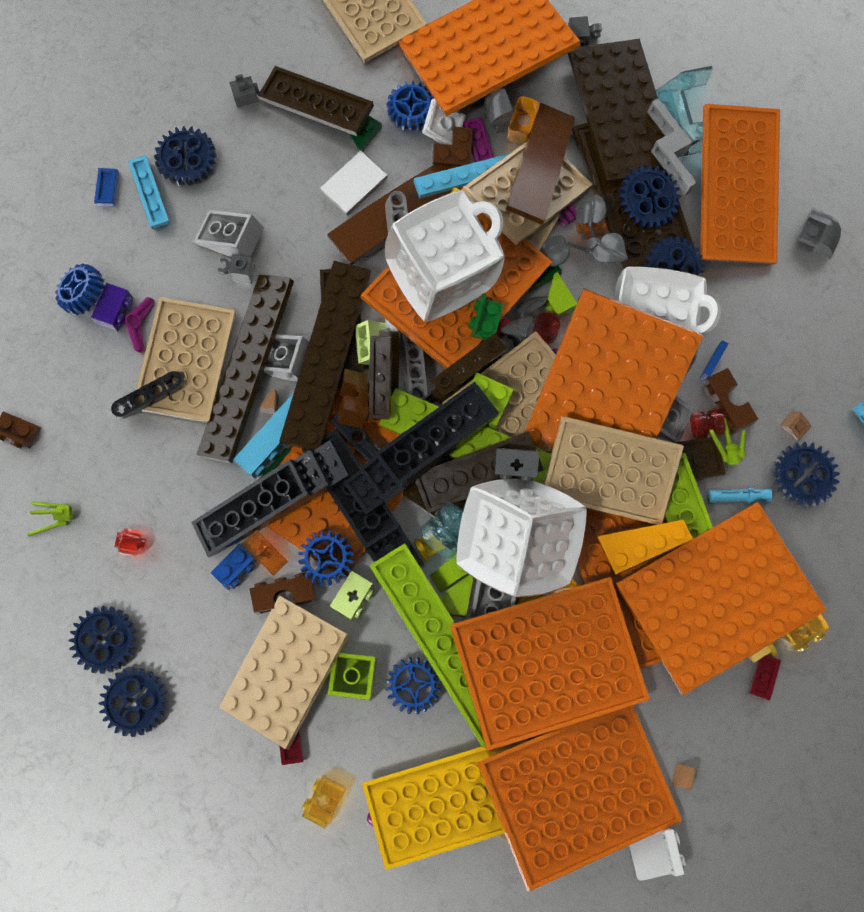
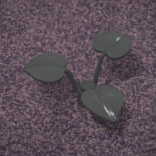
M597 194L592 195L583 201L576 211L578 222L582 225L589 224L593 238L588 239L585 248L571 242L566 243L565 238L561 235L553 236L543 244L540 252L552 261L551 267L561 265L568 259L570 254L568 246L582 250L585 253L589 252L600 263H618L628 260L625 242L621 235L609 233L603 236L600 241L594 231L593 223H601L607 212L605 201L601 196Z
M548 296L533 297L521 302L516 308L517 312H521V317L502 327V333L507 334L509 340L512 339L515 347L528 338V330L534 322L533 316H525L526 313L538 310L547 301Z

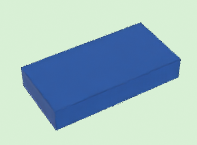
M98 168L94 199L96 206L115 207L119 174L117 169Z
M723 340L719 343L700 376L701 380L705 381L711 376L729 343Z

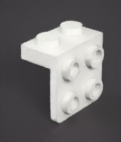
M668 827L629 845L638 880L643 881L669 874L674 876L684 875L683 868H686L683 855L679 854L678 846H680V839L677 832Z

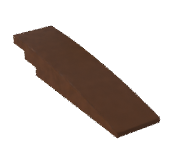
M540 103L511 187L506 207L507 211L543 225L575 119L574 116Z
M434 164L327 234L329 240L350 265H353L364 256L369 257L380 248L383 250L388 236L385 202L393 191H401L406 197L407 210L410 213L426 203L451 193V191L419 199L413 182L414 178L456 168V166ZM392 200L393 204L399 205L398 201Z

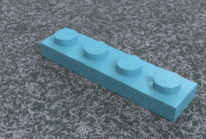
M144 155L129 160L128 163L151 229L154 230L170 224L147 156Z

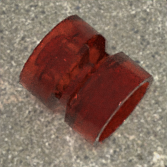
M543 312L535 319L532 332L536 331L547 345L553 343L557 338L560 328L558 316L552 312Z
M721 409L709 410L707 414L704 412L691 413L690 426L695 439L707 437L710 434V430H713L716 436L725 433V420Z

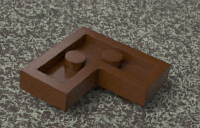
M453 127L452 145L434 143L432 164L456 167L471 164L472 128Z

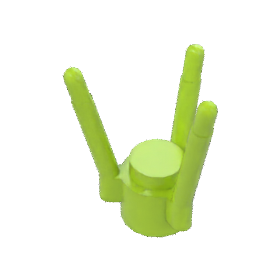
M723 418L722 422L728 444L725 450L713 430H710V434L722 455L723 462H727L729 465L739 464L742 462V458L746 457V431L742 430L739 448L737 444H732L726 418Z
M32 501L31 505L50 507L53 510L30 511L31 515L53 514V519L58 520V522L28 532L27 536L59 526H66L67 521H72L71 505Z

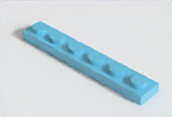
M509 154L414 178L413 182L419 199L451 191L452 188H462Z

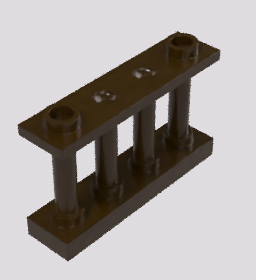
M380 330L379 336L370 337L369 419L389 420L391 418V397L395 388L399 390L400 331Z
M494 333L430 380L435 387L430 394L441 406L445 400L472 381L476 373L481 374L502 358L501 354L507 350V347Z

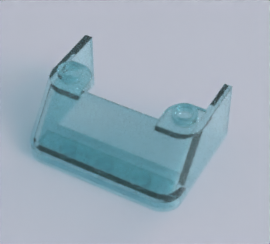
M712 66L683 71L656 90L660 101L666 105L669 113L678 121L679 126L688 134L692 142L688 151L680 157L702 153L703 122L693 123L684 91L707 85L713 70Z

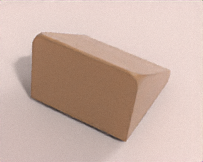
M272 389L261 404L260 410L262 413L275 414L278 411L279 395L276 389Z
M791 411L780 424L784 430L797 440H800L811 428L804 415L796 411Z
M676 764L672 785L691 790L696 769Z

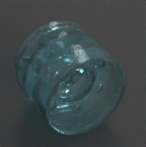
M448 502L441 506V509L435 513V517L430 518L422 526L421 534L426 543L436 553L450 559L457 554L463 510Z

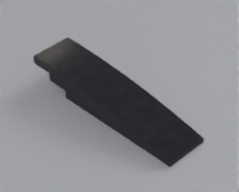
M473 382L374 453L375 456L359 467V471L345 480L343 484L365 514L369 516L446 458L499 415V412L479 386Z
M337 429L326 434L322 445L330 440L333 441L350 475L352 476L357 473L361 465ZM302 449L303 453H306L307 451H309V450ZM343 482L328 490L373 562H376L405 543L420 568L425 566L386 503L367 516Z
M330 440L314 451H307L295 460L289 459L191 523L207 557L210 558L300 508L351 477L334 442Z

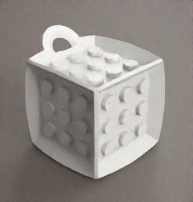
M460 190L424 204L403 216L391 226L385 243L386 261L403 294L423 321L434 320L463 307L481 296L482 293L490 290L498 280L504 264V253L497 239L503 229V217L499 208L493 203L484 201L474 203L464 191ZM480 213H486L491 217L492 226L488 232L483 228L477 217Z
M626 267L621 272L616 283L613 300L700 334H708L719 322L721 315L720 304L716 299L707 295V283L704 277L662 268ZM705 306L709 309L710 315L704 324L699 325L701 307ZM702 340L697 348V351L692 359V362L687 370V373L691 370L697 359V355L701 347Z
M501 479L475 485L470 489L460 523L456 563L482 583L514 597L539 595L562 588L570 584L578 563L584 538L587 509L572 497L535 481Z

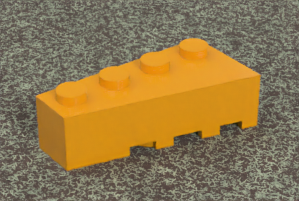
M684 520L597 536L616 576L693 540Z

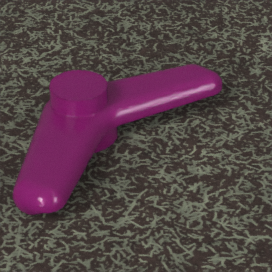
M145 297L125 318V325L134 350L139 353L144 352L140 324L154 304V299L150 297Z

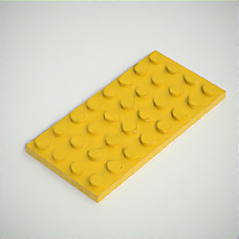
M529 739L487 751L486 746L484 748H475L362 783L385 870L505 834L477 762L529 741Z

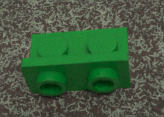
M482 293L480 299L476 298L473 308L476 311L475 317L471 316L468 328L471 329V337L485 341L494 333L496 334L504 304L485 299L486 294Z

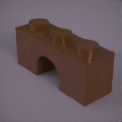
M728 368L705 380L703 389L706 395L712 398L716 412L721 414L723 418H726L729 431L733 435L753 425L758 420L749 402L737 406L729 401L728 393L733 391L738 384Z
M344 369L339 383V396L343 397L338 411L339 424L362 429L364 422H368V374Z
M299 573L294 575L295 578L287 580L286 577L275 579V583L267 584L266 582L254 584L253 588H249L254 613L259 615L271 612L278 595L282 592L292 593L296 605L317 601L314 583L311 582L313 577L310 576L307 579L305 577L306 573Z

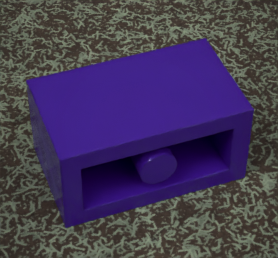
M106 283L102 291L103 294L100 296V300H98L91 318L98 325L118 331L119 327L124 324L127 309H130L132 306L133 297L128 290Z

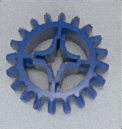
M413 80L410 85L404 82L403 87L398 84L397 90L392 89V95L388 96L386 103L388 108L387 114L390 116L391 122H395L396 127L401 125L403 131L406 127L409 128L410 132L413 128L419 131L420 126L424 127L431 100L434 98L426 86L422 87L421 82L415 85ZM411 102H413L412 111H410Z
M82 263L81 265L76 264L74 268L70 267L69 272H65V276L60 278V284L56 285L58 289L55 291L57 294L55 299L58 301L57 304L67 313L83 315L85 311H90V308L95 306L96 301L100 300L99 296L103 294L101 290L105 286L102 274L89 264Z
M324 530L321 531V537L313 533L315 538L313 541L307 537L306 540L309 545H301L306 551L298 553L299 556L304 557V559L298 560V563L301 565L305 564L300 569L301 572L308 571L305 577L308 579L310 576H313L311 582L314 584L320 579V586L324 585L325 580H327L328 586H332L331 579H334L337 584L340 583L338 579L340 575L343 579H346L347 577L343 573L344 570L347 572L352 571L347 564H354L353 560L348 559L354 556V552H347L352 548L351 544L345 545L347 539L344 537L340 540V533L333 537L332 530L328 532V536H326ZM331 543L324 550L315 549L319 544ZM337 545L343 552L342 562L334 558ZM330 553L329 557L332 559V561L326 560L324 563H322L324 560L321 558L320 555L327 556ZM311 554L318 558L319 561L316 571L310 565ZM329 566L338 568L333 573L322 574Z
M408 657L409 664H405L402 659L400 660L401 668L396 664L393 665L397 670L396 673L388 672L390 676H393V680L386 679V683L392 684V687H387L385 690L393 692V694L388 696V699L390 700L395 697L396 701L392 705L395 707L399 703L402 704L399 708L401 712L405 706L408 707L407 714H411L412 708H415V713L419 714V707H422L423 711L427 712L425 705L428 703L433 707L434 704L430 700L432 698L439 700V697L434 695L435 691H442L441 688H436V684H441L442 682L434 679V677H437V674L431 673L433 670L432 666L426 667L428 660H425L423 665H421L420 657L416 658V663H412V657ZM415 668L426 672L430 680H418ZM408 669V681L396 685L401 673ZM412 675L416 683L424 684L420 685L417 688L418 690L415 691L416 697H414V692L411 688H403L408 686V683L412 680ZM431 686L428 697L419 702V691L422 688ZM397 691H409L412 695L413 703H407L402 700Z

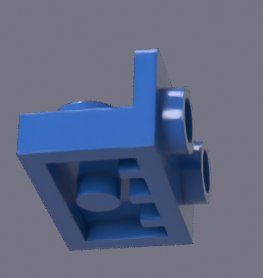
M238 544L213 569L211 574L227 590L235 589L241 583V578L245 573L249 574L255 569L257 560L241 544Z

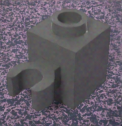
M588 16L569 18L568 26L580 40V47L588 46L590 37H601V23L589 26Z
M243 74L235 76V81L229 82L237 108L259 102L257 98L259 88L257 82L253 83L251 76L243 78Z
M233 254L231 262L226 258L220 259L221 264H226L225 268H218L220 274L226 275L229 273L233 281L252 284L255 271L252 257Z

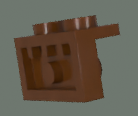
M3 411L0 415V441L4 442L7 439L11 441V445L22 449L23 446L30 449L40 427Z

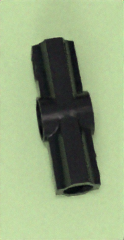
M338 414L331 421V424L366 461L372 459L375 456L374 453L380 450L363 429L339 424ZM359 434L363 436V439L360 442H354L352 440L353 437Z

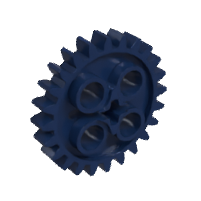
M183 126L182 131L175 127V133L169 130L170 136L162 135L164 141H158L160 147L155 148L157 154L154 155L160 174H163L165 179L169 178L171 183L176 180L179 186L182 181L185 182L186 186H188L189 181H192L195 185V179L198 178L202 182L201 176L205 175L208 177L207 170L213 171L211 164H216L214 159L217 157L214 151L216 149L206 132L201 133L199 128L194 132L193 126L186 130L185 126ZM184 141H186V145H185V148H186V151H187L186 155H185V149H184ZM184 158H186V163H187V170H186V171H185V166H186V164H185Z
M648 165L646 170L641 166L638 170L634 169L631 172L632 174L629 173L626 176L627 180L624 179L621 182L624 187L618 189L619 192L623 193L618 196V199L623 200L619 207H625L622 214H629L627 221L633 218V225L640 222V228L647 224V228L651 229L654 224V227L657 229L660 227V223L664 226L667 224V220L673 219L672 215L678 212L675 208L680 206V203L676 200L680 199L681 195L676 194L680 188H674L677 180L670 181L672 174L665 176L666 169L660 173L659 166L652 170L651 165ZM652 182L657 183L659 189H655ZM634 187H638L641 190V194L636 193ZM658 201L663 202L664 208L658 205ZM640 205L646 208V213L640 210Z
M679 236L674 237V240L672 237H667L666 240L660 239V244L653 243L655 250H647L650 256H644V259L648 262L647 264H642V267L658 268V264L661 262L663 269L684 272V267L687 265L688 273L697 276L705 272L700 269V266H703L705 263L699 262L703 255L696 254L699 248L692 249L694 243H687V238H682L680 241ZM674 250H676L678 254L676 259H674L672 255Z
M803 442L801 446L795 443L793 448L788 446L785 448L786 452L781 451L779 453L781 457L775 459L778 464L772 466L777 472H774L771 476L777 478L773 485L780 486L777 492H784L783 499L789 496L790 504L796 500L797 507L801 506L804 502V506L807 508L811 503L815 507L819 502L821 504L826 502L825 498L829 499L832 497L830 492L837 490L833 485H837L840 482L835 479L840 473L834 471L838 465H832L831 462L835 458L827 457L829 451L822 453V446L815 449L814 443L807 447V443ZM801 457L807 458L808 465L802 463ZM815 462H817L818 465L806 476L805 479H803L798 484L797 487H794L793 484L804 475L805 471H807ZM788 470L795 474V479L788 476ZM817 470L823 473V479L817 476ZM803 484L809 486L810 493L803 490Z
M102 606L100 611L97 607H94L93 614L86 610V618L79 616L80 624L73 623L77 629L76 631H70L75 636L68 640L74 643V646L70 647L69 650L76 651L72 658H80L77 664H85L84 670L91 668L92 673H97L99 669L100 674H105L107 668L108 672L113 673V666L121 669L120 662L128 664L126 657L134 656L130 649H137L132 644L133 641L138 640V638L132 636V634L137 632V629L130 628L134 622H127L129 615L125 614L122 616V610L118 609L115 612V607L111 606L108 610L106 606ZM103 620L108 622L105 630L100 629V624ZM121 634L122 641L116 645L114 638L116 635ZM91 635L93 638L92 643L87 646L85 639ZM102 636H105V638H104L105 641H106L105 644L101 643V642H102V639H101ZM105 649L107 651V656L105 659L101 660L99 658V653L101 652V650Z
M132 667L129 673L128 669H123V675L118 672L115 673L116 680L108 679L111 684L110 686L103 685L107 692L100 694L104 701L98 704L103 705L104 709L99 711V713L107 715L103 718V722L110 721L108 728L116 726L114 733H119L122 730V736H127L130 731L131 737H136L138 731L139 735H144V729L148 732L152 731V724L159 726L157 718L164 719L161 711H166L168 708L164 707L163 703L169 700L164 699L163 695L168 693V691L161 690L164 683L157 684L159 676L151 678L152 671H148L145 674V669L140 668L137 673V669ZM136 681L138 684V689L134 693H132L130 691V685L132 682ZM146 687V688H147V691H146L145 693H143L142 695H140V694L143 692L144 688ZM150 695L153 702L151 706L146 707L144 701ZM118 697H121L123 705L118 709L115 706V701ZM132 698H137L135 700L136 706H130L133 703L131 701ZM126 710L124 715L121 717V712ZM133 711L138 715L137 721L134 723L129 718Z

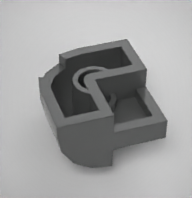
M499 88L486 96L483 116L484 119H488L491 127H495L496 133L504 132V124L511 121L513 109L505 88Z
M813 207L797 240L813 246V251L831 259L840 240L841 227L838 220Z

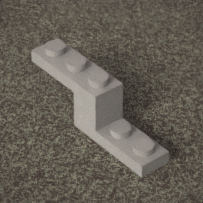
M658 98L652 101L647 113L665 137L656 141L651 152L662 167L666 169L668 175L672 174L671 179L673 181L677 180V187L686 196L691 193L696 182L693 175L686 170L683 162L678 157L688 151L692 142L688 134L679 126L678 121L669 113L666 105Z

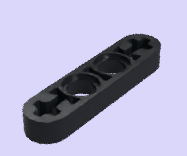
M171 371L116 400L111 406V411L117 418L126 419L183 388L184 378L179 372ZM173 377L178 379V384L174 385L171 383ZM163 382H166L167 386L169 387L168 390L164 386ZM161 386L162 392L159 395H153V387ZM138 395L144 396V402L140 405L134 403V399ZM127 401H129L134 408L131 409L128 406L129 404L127 403ZM121 405L125 407L122 414L119 412V406Z

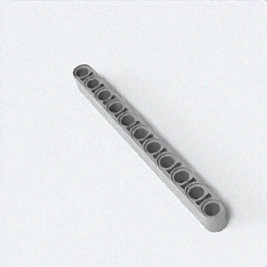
M393 191L385 202L388 233L393 223H395L394 218L400 219L408 214L406 197L401 191ZM392 200L398 201L399 205L393 204ZM400 331V350L405 392L413 395V389H416L420 392V399L423 400L427 396L423 350ZM408 351H413L416 354V359L411 358ZM411 370L418 373V378L412 377Z

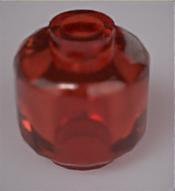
M124 528L121 532H117L114 548H117L119 554L137 556L139 550L144 551L146 539L142 538L141 531Z

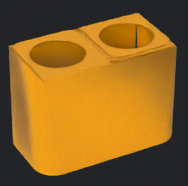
M524 96L518 99L508 128L507 141L519 145L527 142L539 109V102L537 100ZM521 114H527L531 122L527 126H522L518 123V117Z

